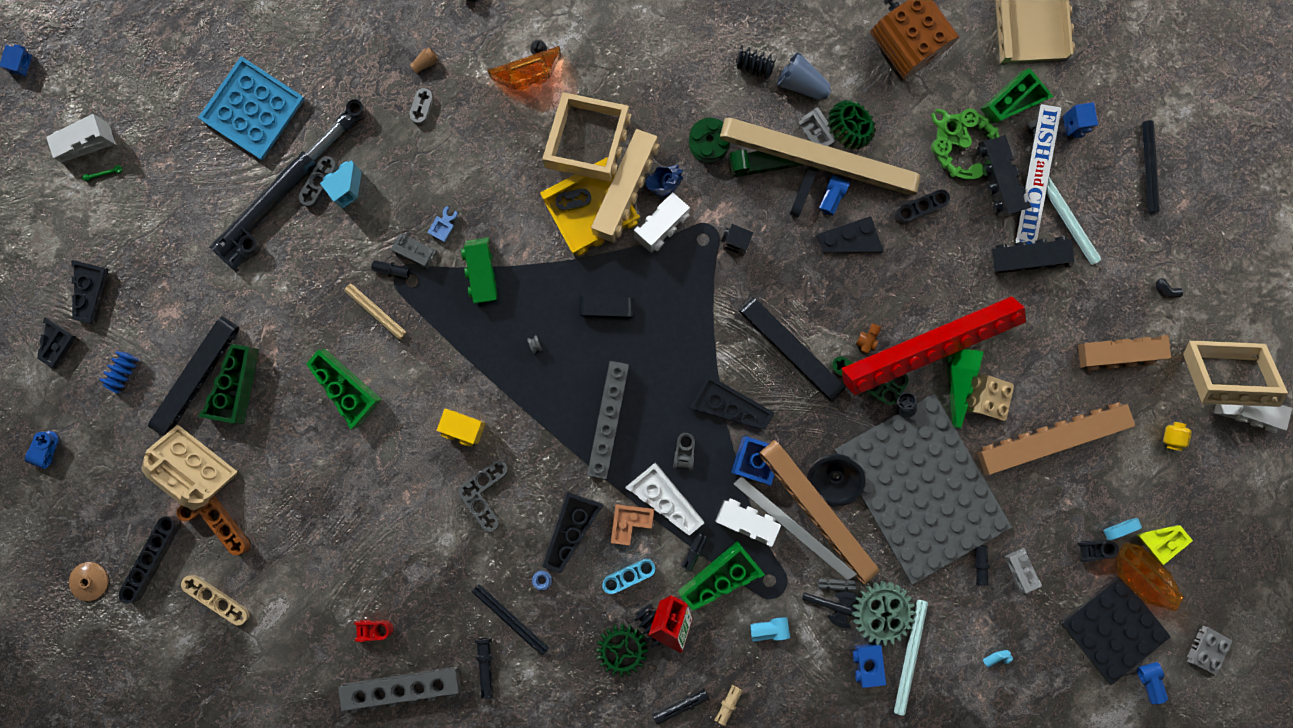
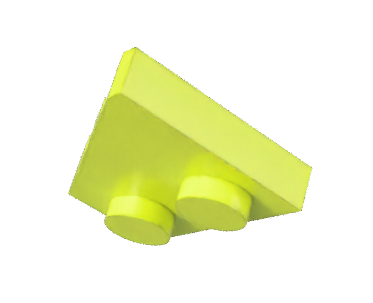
M1180 525L1137 535L1160 565L1166 564L1193 541Z

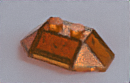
M559 46L488 69L487 71L490 79L513 90H524L531 84H542L551 77L561 57V50Z
M1128 542L1124 543L1117 555L1118 577L1146 604L1172 611L1178 610L1184 596L1179 592L1171 573L1163 565H1160L1143 546Z

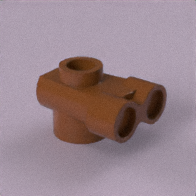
M872 323L868 334L861 332L856 346L861 347V350L869 353L870 350L874 351L878 340L875 338L882 327Z

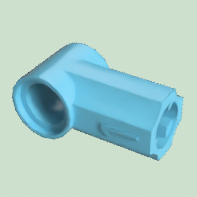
M775 618L769 622L750 624L753 642L790 638L788 618Z

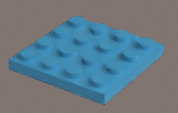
M241 56L198 119L263 161L305 98Z

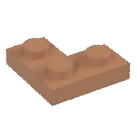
M616 504L611 543L630 545L632 526L652 529L654 509Z

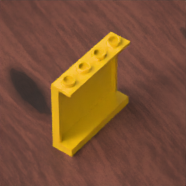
M608 157L594 165L606 167ZM574 174L540 192L541 198L573 256L576 254L581 256L588 251L587 248L593 245L597 247L605 242L604 239L593 235L591 226L615 175L612 176V180L609 182ZM577 189H587L590 192L591 202L586 207L570 211H560L556 206V197L561 193ZM581 193L580 197L574 200L586 202L585 199L588 196H584V193ZM561 198L562 201L559 204H563V207H566L567 203L573 200ZM632 204L629 209V218L627 221L624 220L622 224L623 229L635 227L640 220V215L636 213Z

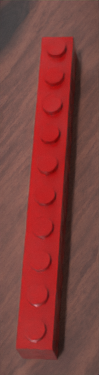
M1011 296L841 368L844 384L854 395L867 391L1026 323L1025 307Z

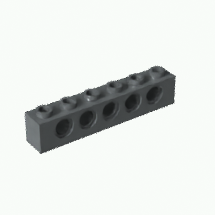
M613 361L609 363L587 473L588 476L607 479L629 364Z
M458 667L345 683L340 685L338 690L341 711L347 710L348 713L360 711L359 708L367 707V710L379 708V705L386 704V707L397 706L398 702L406 701V704H413L418 702L417 699L425 698V701H433L437 699V696L453 698L461 691ZM436 680L442 681L444 688L437 689L434 682ZM421 683L424 686V692H418L415 684ZM397 686L404 688V695H399L396 692ZM377 689L384 690L385 698H380L377 695ZM358 692L365 694V701L359 700Z

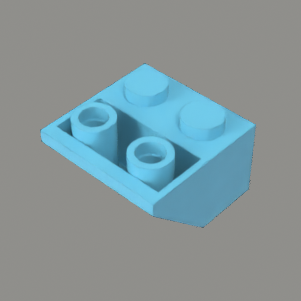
M352 160L346 161L339 166L336 172L327 174L320 184L331 199L343 209L358 198L362 171Z

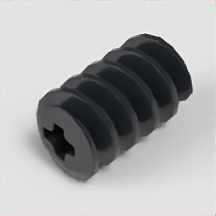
M741 44L735 63H737V69L744 65L745 72L751 68V74L758 70V76L760 77L765 72V78L768 79L772 74L777 57L774 61L772 60V54L765 58V52L758 56L757 49L751 54L750 47L743 51V45Z
M652 603L645 605L634 613L637 615L634 621H641L638 628L645 627L643 635L650 632L657 611L656 609L650 610L653 605ZM650 636L647 638V641L654 640L651 645L652 648L663 644Z

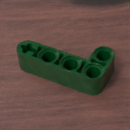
M742 149L733 151L729 155L732 177L804 165L760 151L747 153V150Z
M839 356L830 362V370L843 379L842 369L838 370V365L835 363L841 361V366L846 367L853 364V362L843 356ZM907 374L900 376L903 381L900 386L895 384L894 379L876 386L875 391L867 390L864 393L883 405H892L897 402L898 396L905 390L909 377ZM886 391L892 394V400L890 402L886 401L884 398V394Z

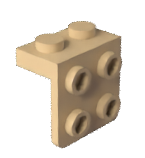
M978 374L977 377L974 376L971 382L974 388L973 392L965 401L968 402L966 412L983 414L1005 421L1009 412L1014 385L989 375Z

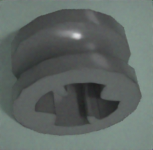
M537 335L533 339L528 338L533 354H536V351L542 352Z

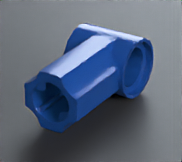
M832 175L819 210L828 215H834L850 182Z
M1158 662L1137 667L1138 676L1145 685L1149 702L1151 704H1161L1167 701L1168 697L1162 681L1164 673L1161 665Z

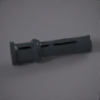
M491 637L475 639V643H477L476 660L479 662L481 699L494 697L491 660L493 658L490 644L492 642Z

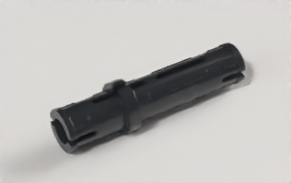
M703 688V690L690 696L686 695L684 699L653 713L652 716L658 726L689 709L691 711L694 710L695 706L707 700L709 701L710 698L706 689Z

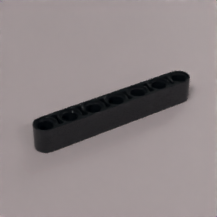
M751 296L738 309L831 402L846 389L844 384L756 298Z
M221 316L215 322L149 421V428L164 436L177 425L240 329L238 325L224 316Z

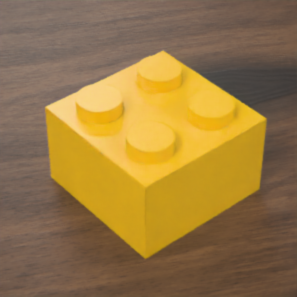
M444 409L436 431L441 432L440 436L450 440L458 438V443L472 447L473 444L479 443L486 423L458 412Z

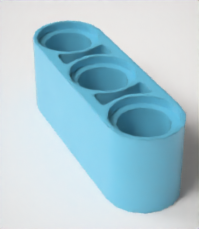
M647 558L642 559L608 575L603 580V590L608 594H614L651 577L655 572L654 562ZM642 564H651L652 570L649 573H644L641 570ZM626 571L634 573L635 577L632 581L624 579L623 575ZM613 579L616 581L617 586L614 589H609L606 586V582Z

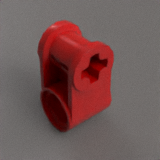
M388 620L354 621L357 636L355 642L384 640L393 633V625ZM380 625L386 628L385 635L379 632Z

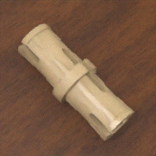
M734 685L731 686L726 699L721 702L722 707L714 719L716 722L726 726L732 711H735L737 708L735 705L743 692L742 689Z

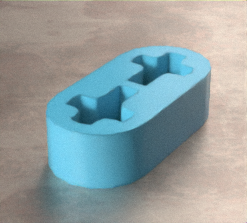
M1133 518L1106 528L1103 531L1106 539L1112 540L1137 531L1142 526L1138 518Z

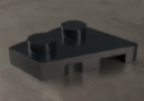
M45 317L43 319V323L46 324L44 335L41 334L37 359L56 369L77 336Z

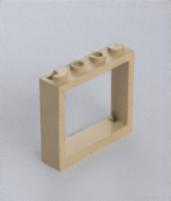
M562 92L543 155L544 168L611 182L612 176L615 175L618 169V164H616L617 158L620 159L622 156V141L625 142L627 138L626 126L631 123L632 114L629 113V106ZM570 107L620 117L606 167L556 157Z
M1210 341L1188 342L1183 355L1202 404L1282 406L1288 392L1266 344ZM1202 358L1257 360L1268 387L1212 384Z

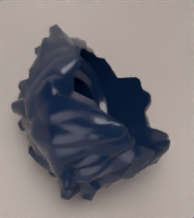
M679 165L657 167L654 173L650 174L646 179L647 189L654 195L659 196L660 199L670 196L683 180V176H681L683 169H678Z

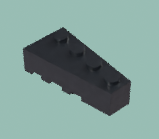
M1006 135L978 143V155L982 158L984 164L982 171L988 179L987 189L989 194L992 195V208L994 213H997V217L1031 208L1030 202H1025L1023 194L1026 193L1024 185L1021 186L1017 180L1019 171L1011 163L1014 157Z
M1057 237L1055 241L1047 242V239L1035 240V244L1017 242L1015 246L1007 247V244L996 245L995 249H992L994 274L1019 272L1023 268L1025 270L1041 269V266L1051 269L1057 268L1061 264H1064L1065 267H1072L1075 262L1072 239H1067V237Z
M568 491L565 492L541 563L543 568L559 573L562 572L604 504Z

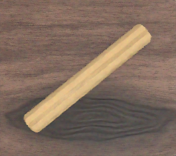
M349 284L344 291L393 335L398 339H402L405 336L406 331L354 285Z

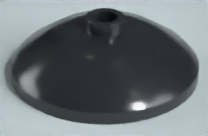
M831 454L819 458L812 464L807 474L809 482L829 506H844L854 502L863 493L866 483L865 473L861 465L853 458L841 454Z

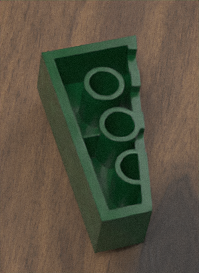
M231 344L221 365V372L215 378L213 383L215 385L211 394H208L205 400L206 405L203 411H200L198 417L234 424H245L259 349Z

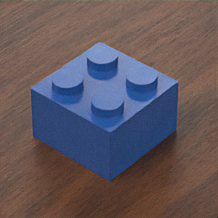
M742 436L731 473L771 485L774 473L759 455V452L769 443Z

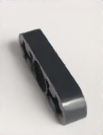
M808 166L789 215L799 217L818 168Z

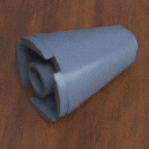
M796 52L790 59L792 62L784 67L777 85L818 100L826 99L831 93V84L802 54Z

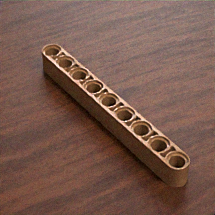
M773 440L759 452L760 457L846 565L857 574L855 576L866 585L880 572L879 568L778 442Z

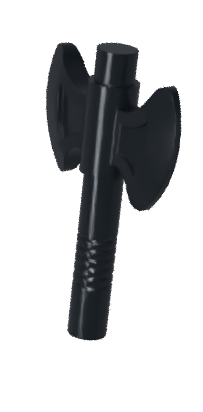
M848 591L838 592L835 596L840 602H833L803 592L802 600L833 609L836 612L828 615L829 620L833 624L841 628L851 627L847 621V615L854 616L852 612L857 611L851 604L857 601L856 597H859L858 595Z

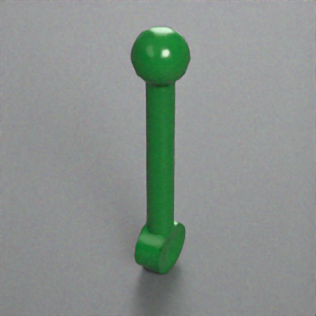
M116 165L114 169L92 175L85 174L83 175V180L88 182L92 178L116 172L119 174L122 173L123 168Z

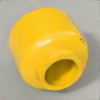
M1174 422V425L1166 426L1163 442L1167 444V448L1183 451V448L1189 446L1192 431L1186 428V424Z

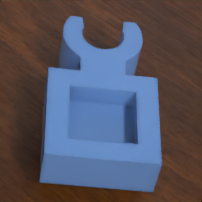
M447 206L443 209V217L437 216L428 230V234L444 243L454 228V225L450 224L451 221L456 220L458 217L456 211L452 216H448L447 213L450 208Z

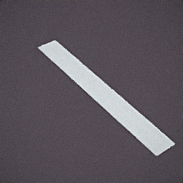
M740 477L734 483L735 486L772 517L776 518L780 524L845 579L849 580L857 575L743 477Z

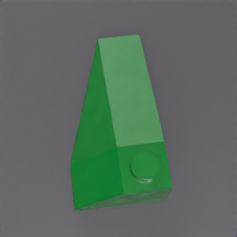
M963 349L946 357L952 424L956 429L962 427L968 408V402L965 401L973 392L974 388L971 382L974 376H978L983 356L982 351Z

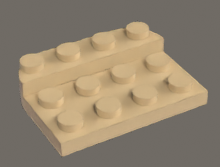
M176 425L146 451L142 464V472L150 481L179 504L188 507L190 510H197L207 505L209 499L237 474L234 468L179 425Z

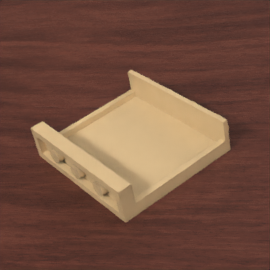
M995 0L1000 64L1068 60L1075 52V43L1072 42L1074 26L1070 19L1072 6L1069 5V0Z

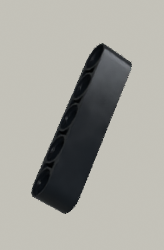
M164 516L157 521L119 591L118 596L122 603H133L143 597L180 529L181 521L177 516ZM167 520H170L172 523L170 530L166 527ZM158 537L162 539V545L160 547L157 545ZM149 554L153 558L151 564L147 561V557ZM139 572L143 574L142 581L138 579ZM130 589L134 593L133 598H130L128 595Z

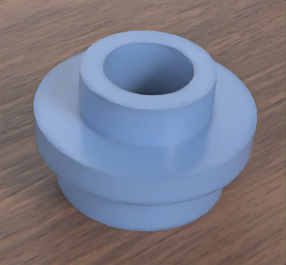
M538 571L532 578L533 586L538 590H546L552 582L551 575L546 571ZM540 577L546 579L544 584L539 583Z

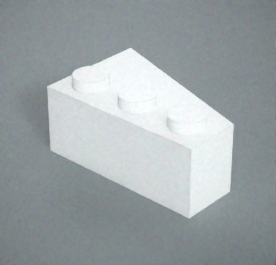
M91 114L47 136L53 159L61 163L116 145L109 123L95 114Z
M672 193L657 207L652 216L649 215L645 219L646 222L641 228L637 227L634 229V238L650 253L654 250L658 251L664 244L663 240L667 236L671 237L676 232V226L688 219L690 207Z
M731 498L729 502L724 500L715 520L717 523L761 541L766 545L773 546L781 527L780 524L775 522L776 518L767 514L762 517L757 514L758 510L749 506L747 509L739 507L740 502Z

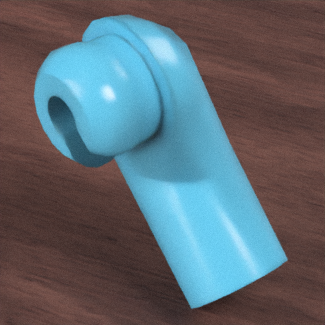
M1002 650L989 655L983 661L989 668L1001 660L1005 664H1009L1013 661V657L1010 655V651Z

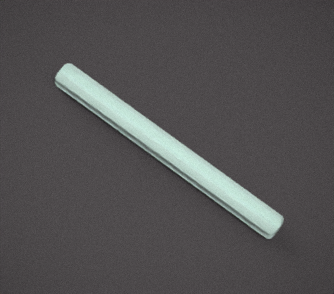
M1049 177L1046 189L1047 196L1090 264L1098 263L1101 257Z
M917 600L916 614L913 617L915 622H912L894 713L904 716L906 713L928 602L923 600Z

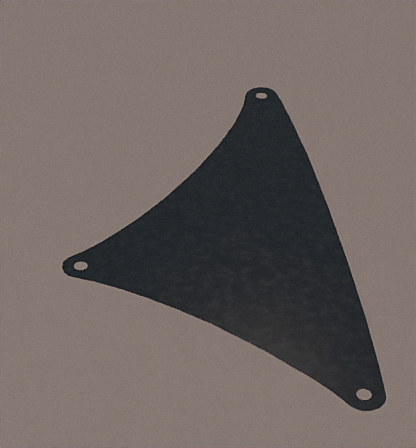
M698 223L673 234L671 237L667 236L663 240V246L658 251L654 250L652 253L640 244L626 249L565 261L516 266H494L493 272L495 274L497 300L473 303V298H469L468 287H470V280L466 279L464 270L467 267L429 266L426 269L414 263L402 266L410 268V275H415L418 278V284L415 287H409L406 284L405 278L394 276V286L398 293L469 362L588 466L609 363L613 361L629 364L608 475L605 480L638 507L654 509L625 487L656 463L702 518L704 524L688 535L656 510H654L653 519L690 547L697 533L706 535L707 540L700 554L711 563L738 541L765 576L772 574L776 578V583L772 587H767L764 584L763 579L765 576L756 578L744 586L765 599L778 598L783 594L787 587V574L772 553L769 545L715 521L724 500L729 502L731 498L740 502L739 507L747 509L748 506L751 507L748 496L734 485L741 476L731 473L736 457L726 418L689 408L707 375L719 380L714 336L713 294L715 264L720 235L714 226L708 223ZM701 233L707 234L709 237V243L705 246L697 243V236ZM580 296L635 298V317L606 318L579 316ZM537 335L542 352L536 351V354H533L528 338L533 339ZM682 433H689L695 439L692 470L683 467L673 468L677 439ZM688 436L682 437L681 445L683 447L690 446L691 438Z

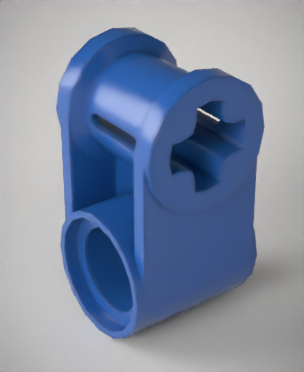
M53 431L36 433L25 455V462L41 469H46L52 461L54 451L59 442L57 433Z

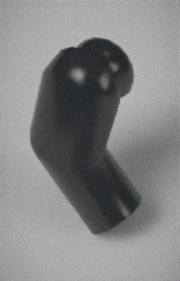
M1160 278L1156 281V289L1162 297L1176 298L1183 296L1182 288H1171L1166 279Z

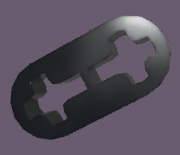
M587 189L564 192L556 197V206L560 211L583 208L591 202V194ZM581 193H584V196H588L585 199L586 202L574 199L579 198ZM561 198L573 200L568 202L566 207H563V204H559L562 201Z

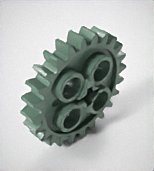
M881 581L880 587L874 582L873 589L867 585L868 592L860 591L863 597H856L859 604L853 605L857 609V611L852 612V615L857 617L853 620V623L859 624L856 630L862 631L861 636L867 637L869 642L874 640L876 645H879L880 641L884 646L887 645V641L894 644V638L901 641V634L907 636L905 629H912L908 625L909 622H915L914 619L910 618L911 615L916 614V612L910 610V608L915 606L909 602L912 599L911 596L906 595V590H900L901 587L896 584L894 586L891 582L886 585L884 581ZM896 599L895 606L890 607V602ZM877 600V606L871 608L872 601ZM896 618V624L890 627L891 620ZM877 619V625L875 627H871L872 621Z

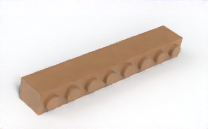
M1120 402L1108 405L1109 409L1103 411L1102 408L1090 411L1091 415L1085 417L1084 414L1072 417L1073 421L1066 423V420L1054 423L1055 427L1048 429V426L1036 429L1037 433L1030 435L1029 432L1018 435L1019 439L1012 441L1011 438L1000 441L1001 445L995 447L993 444L982 447L983 451L977 452L984 474H993L1134 427L1135 423L1128 404L1121 405Z

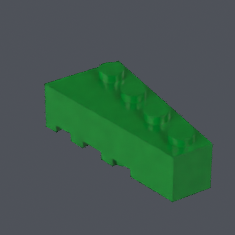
M318 349L306 363L318 383L327 392L326 394L338 408L337 411L348 423L347 425L350 430L358 428L381 402L382 399L328 350Z
M737 541L678 590V592L693 611L742 585L750 583V581L765 576V574Z

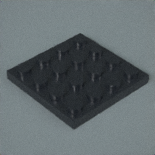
M1122 575L1115 577L1060 622L1109 685H1113L1171 637Z

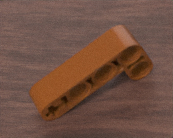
M215 495L209 499L207 505L197 510H191L190 517L185 514L187 507L180 505L177 508L176 514L181 521H192L202 516L230 554L241 555L249 551L250 541ZM215 510L219 514L217 520H214L212 517V514ZM225 526H228L231 531L228 536L224 533ZM238 543H241L240 549H237Z

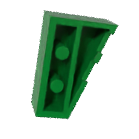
M1028 68L1015 76L980 110L991 123H995L1054 96L1031 68Z
M489 237L467 240L464 249H461L463 261L466 260L467 268H464L465 277L470 280L468 294L469 298H473V303L497 300L498 296L495 274L492 267V254H490Z

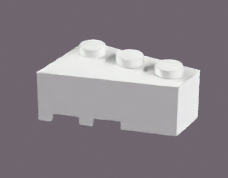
M1216 404L1214 413L1233 418L1236 421L1250 423L1251 426L1265 427L1266 431L1277 433L1278 430L1287 431L1292 408L1284 405L1281 407Z

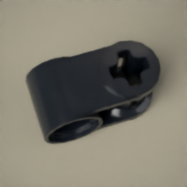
M1110 540L1077 542L1081 550L1080 562L1114 558L1119 552L1118 545ZM1109 544L1111 547L1110 552L1105 554L1104 546Z

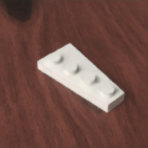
M656 463L625 487L688 535L704 524L702 518Z

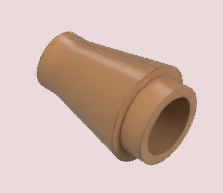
M430 47L424 48L410 66L417 74L435 65L439 58Z

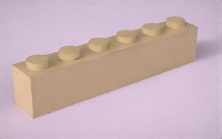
M636 129L591 226L594 236L613 243L617 237L621 236L622 224L624 220L627 221L629 218L631 204H635L638 197L637 191L639 187L642 188L644 185L646 171H650L653 163L652 158L659 152L660 144H658L657 136Z

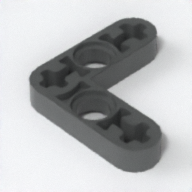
M502 460L491 463L459 488L461 499L481 527L488 532L498 528L499 519L481 493L507 474L508 465ZM496 464H498L499 466L504 465V468L502 469L503 473L501 474L500 472L494 474L493 476H495L496 479L493 480L491 474L488 473L487 470L490 469V471L493 472L494 470H496ZM481 475H487L489 478V482L485 486L480 485L478 482ZM474 480L480 490L477 491V488L471 491V496L464 495V487L471 488L474 485L471 482ZM476 502L484 504L483 512L478 513L474 510ZM487 511H489L490 514H488L487 517L490 520H495V522L493 523L494 527H487L485 525L487 523L486 518L483 517L481 520L479 516L484 515Z

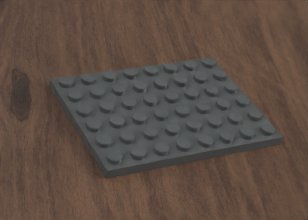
M935 393L917 402V412L914 416L908 418L897 413L834 449L836 454L853 458L863 468L866 483L861 498L912 585L974 550L975 546H980L1012 528Z

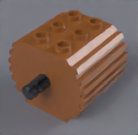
M884 0L885 5H890L888 8L890 13L879 20L870 31L872 37L903 79L911 77L940 57L960 37L933 0H907L901 5L898 2L894 3L893 0Z

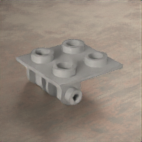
M1202 626V629H1199L1196 636L1201 641L1194 639L1199 645L1195 646L1192 644V647L1196 648V650L1190 649L1187 661L1217 676L1224 658L1230 649L1232 640L1208 627Z

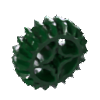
M852 99L841 101L833 106L828 113L827 121L829 123L827 127L831 128L830 133L835 136L834 139L839 141V145L844 144L845 149L849 147L851 150L862 149L875 137L876 128L874 126L876 123L872 121L874 116H870L869 110L866 111L864 105L860 106L858 101L853 102Z
M621 623V629L618 630L617 625L614 624L613 632L608 627L606 628L608 635L601 633L600 636L604 641L597 640V644L602 647H597L596 652H601L602 654L597 655L596 658L597 660L604 659L600 663L601 667L606 664L608 665L605 672H609L611 668L613 669L612 676L616 675V671H620V677H623V671H626L627 675L631 676L630 669L637 673L636 665L642 668L644 665L640 660H647V657L642 655V653H648L647 648H642L647 645V641H640L644 638V635H636L639 631L638 628L631 632L632 625L629 624L628 629L625 630L624 623ZM624 635L621 642L609 643V640L614 636ZM629 637L636 642L638 652L629 648ZM624 641H626L625 650H628V652H623L620 659H618L619 650L617 651L616 649L621 648ZM606 648L616 654L615 663L608 658ZM626 657L635 658L630 664L620 665Z

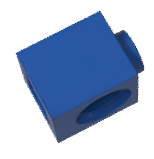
M14 44V46L5 45L0 67L7 72L26 77L32 55L23 46Z

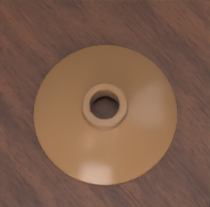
M85 562L75 567L69 577V587L72 594L83 601H93L100 598L108 587V575L105 569L94 562ZM84 579L88 580L87 586H85L83 583Z

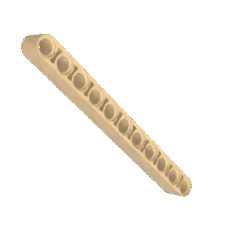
M724 119L720 139L726 142L907 195H917L921 179L919 173L737 119Z

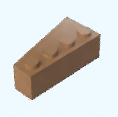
M1169 335L1078 345L1080 368L1087 367L1088 371L1099 370V366L1105 365L1106 369L1119 368L1118 364H1125V367H1135L1140 362H1144V366L1157 365L1156 361L1171 358Z

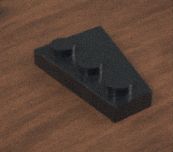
M871 216L817 234L823 253L884 252Z
M71 260V266L74 267V276H72V284H74L72 319L94 324L109 269Z

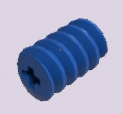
M116 351L115 353L119 358L111 359L115 365H107L111 372L104 371L103 373L107 378H100L99 380L107 389L121 394L118 388L125 387L122 381L129 380L126 374L132 375L133 371L130 368H136L137 365L134 361H140V359L127 352Z

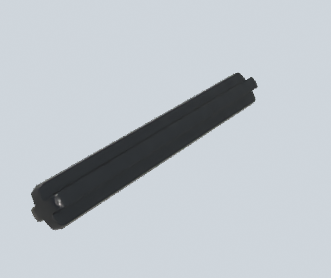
M1146 120L1142 123L1148 212L1158 213L1160 212L1155 127L1153 120Z
M480 584L472 590V593L540 655H544L547 652L548 646Z

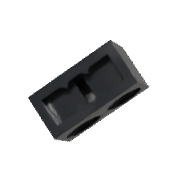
M732 224L730 229L726 228L721 240L724 243L723 248L744 256L754 232Z

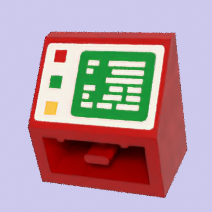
M673 595L659 601L649 636L678 653H682L693 620L688 604Z

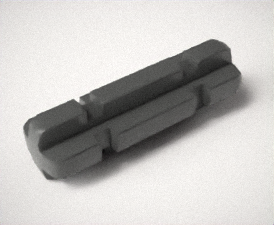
M818 579V588L820 590L828 588L829 590L845 591V589L847 591H855L856 582L854 580H847L845 582V580L829 579V581L827 579Z

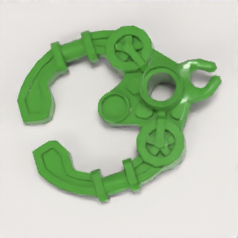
M937 108L935 112L942 114L943 118L939 121L936 119L935 113L931 114L933 123L938 127L936 140L931 144L932 153L937 157L941 167L946 168L951 173V177L965 180L980 178L983 175L982 164L971 165L968 170H964L960 166L956 168L951 163L952 158L948 154L952 150V144L962 149L971 145L972 140L967 132V128L975 125L979 129L984 128L989 133L987 135L989 139L1000 137L999 129L997 127L994 128L989 123L990 120L978 114L974 109H966L960 114L949 115L945 110ZM948 123L953 127L952 132L947 129Z

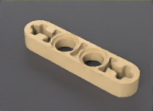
M189 575L182 580L181 587L184 592L232 624L241 625L248 621L249 611L244 606L196 575ZM194 580L193 584L196 587L189 588L190 584L188 581ZM205 589H209L212 592L210 600L203 598V591ZM221 600H226L228 603V608L225 611L219 608ZM233 606L235 607L233 609L234 612H242L241 616L243 617V619L237 620V615L233 612L228 615V613L232 610Z

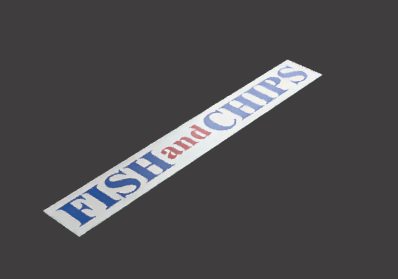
M1042 104L1040 106L1025 188L1026 193L1024 194L1025 202H1030L1031 208L1021 211L1016 243L1027 242V244H1035V240L1038 238L1061 107Z

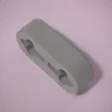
M421 88L416 92L410 109V118L417 125L424 124L427 121L433 104V95L427 88ZM426 93L429 99H425L422 105L420 96H424ZM420 108H422V109H421V113H422L423 117H419L418 120H417V118H416V116H415L414 114H415V113L418 114L419 111H420Z

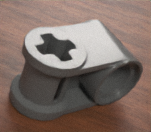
M682 433L677 439L673 468L675 469L677 467L693 469L695 439L689 433ZM684 436L691 438V444L688 447L681 445L680 441Z

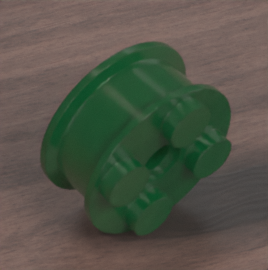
M709 117L703 118L693 125L689 133L688 144L692 155L696 159L705 163H714L721 160L727 154L730 142L720 139L724 122Z

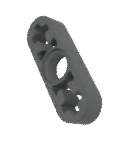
M324 156L319 160L299 194L300 202L306 207L315 206L325 191L322 185L316 187L313 184L316 177H325L319 171L321 170L325 174H329L337 170V163L330 156ZM330 162L332 167L325 170L324 163ZM310 186H311L314 190H316V191H318V192H317V193H315L314 191L312 192V190L309 189ZM311 194V197L313 198L312 201L308 200L306 202V199L304 197L306 195L309 196Z

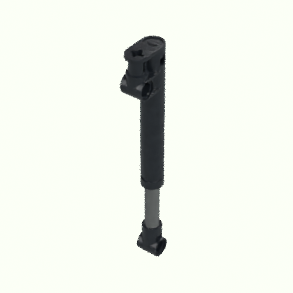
M357 99L348 101L346 108L335 118L336 122L306 153L302 151L209 246L231 269L238 272V267L245 260H249L253 255L260 252L261 243L250 232L310 172L309 170L317 165L315 161L345 130L348 132L357 121L365 118L367 111L364 105ZM355 107H360L358 113H352ZM253 241V247L247 250V244Z

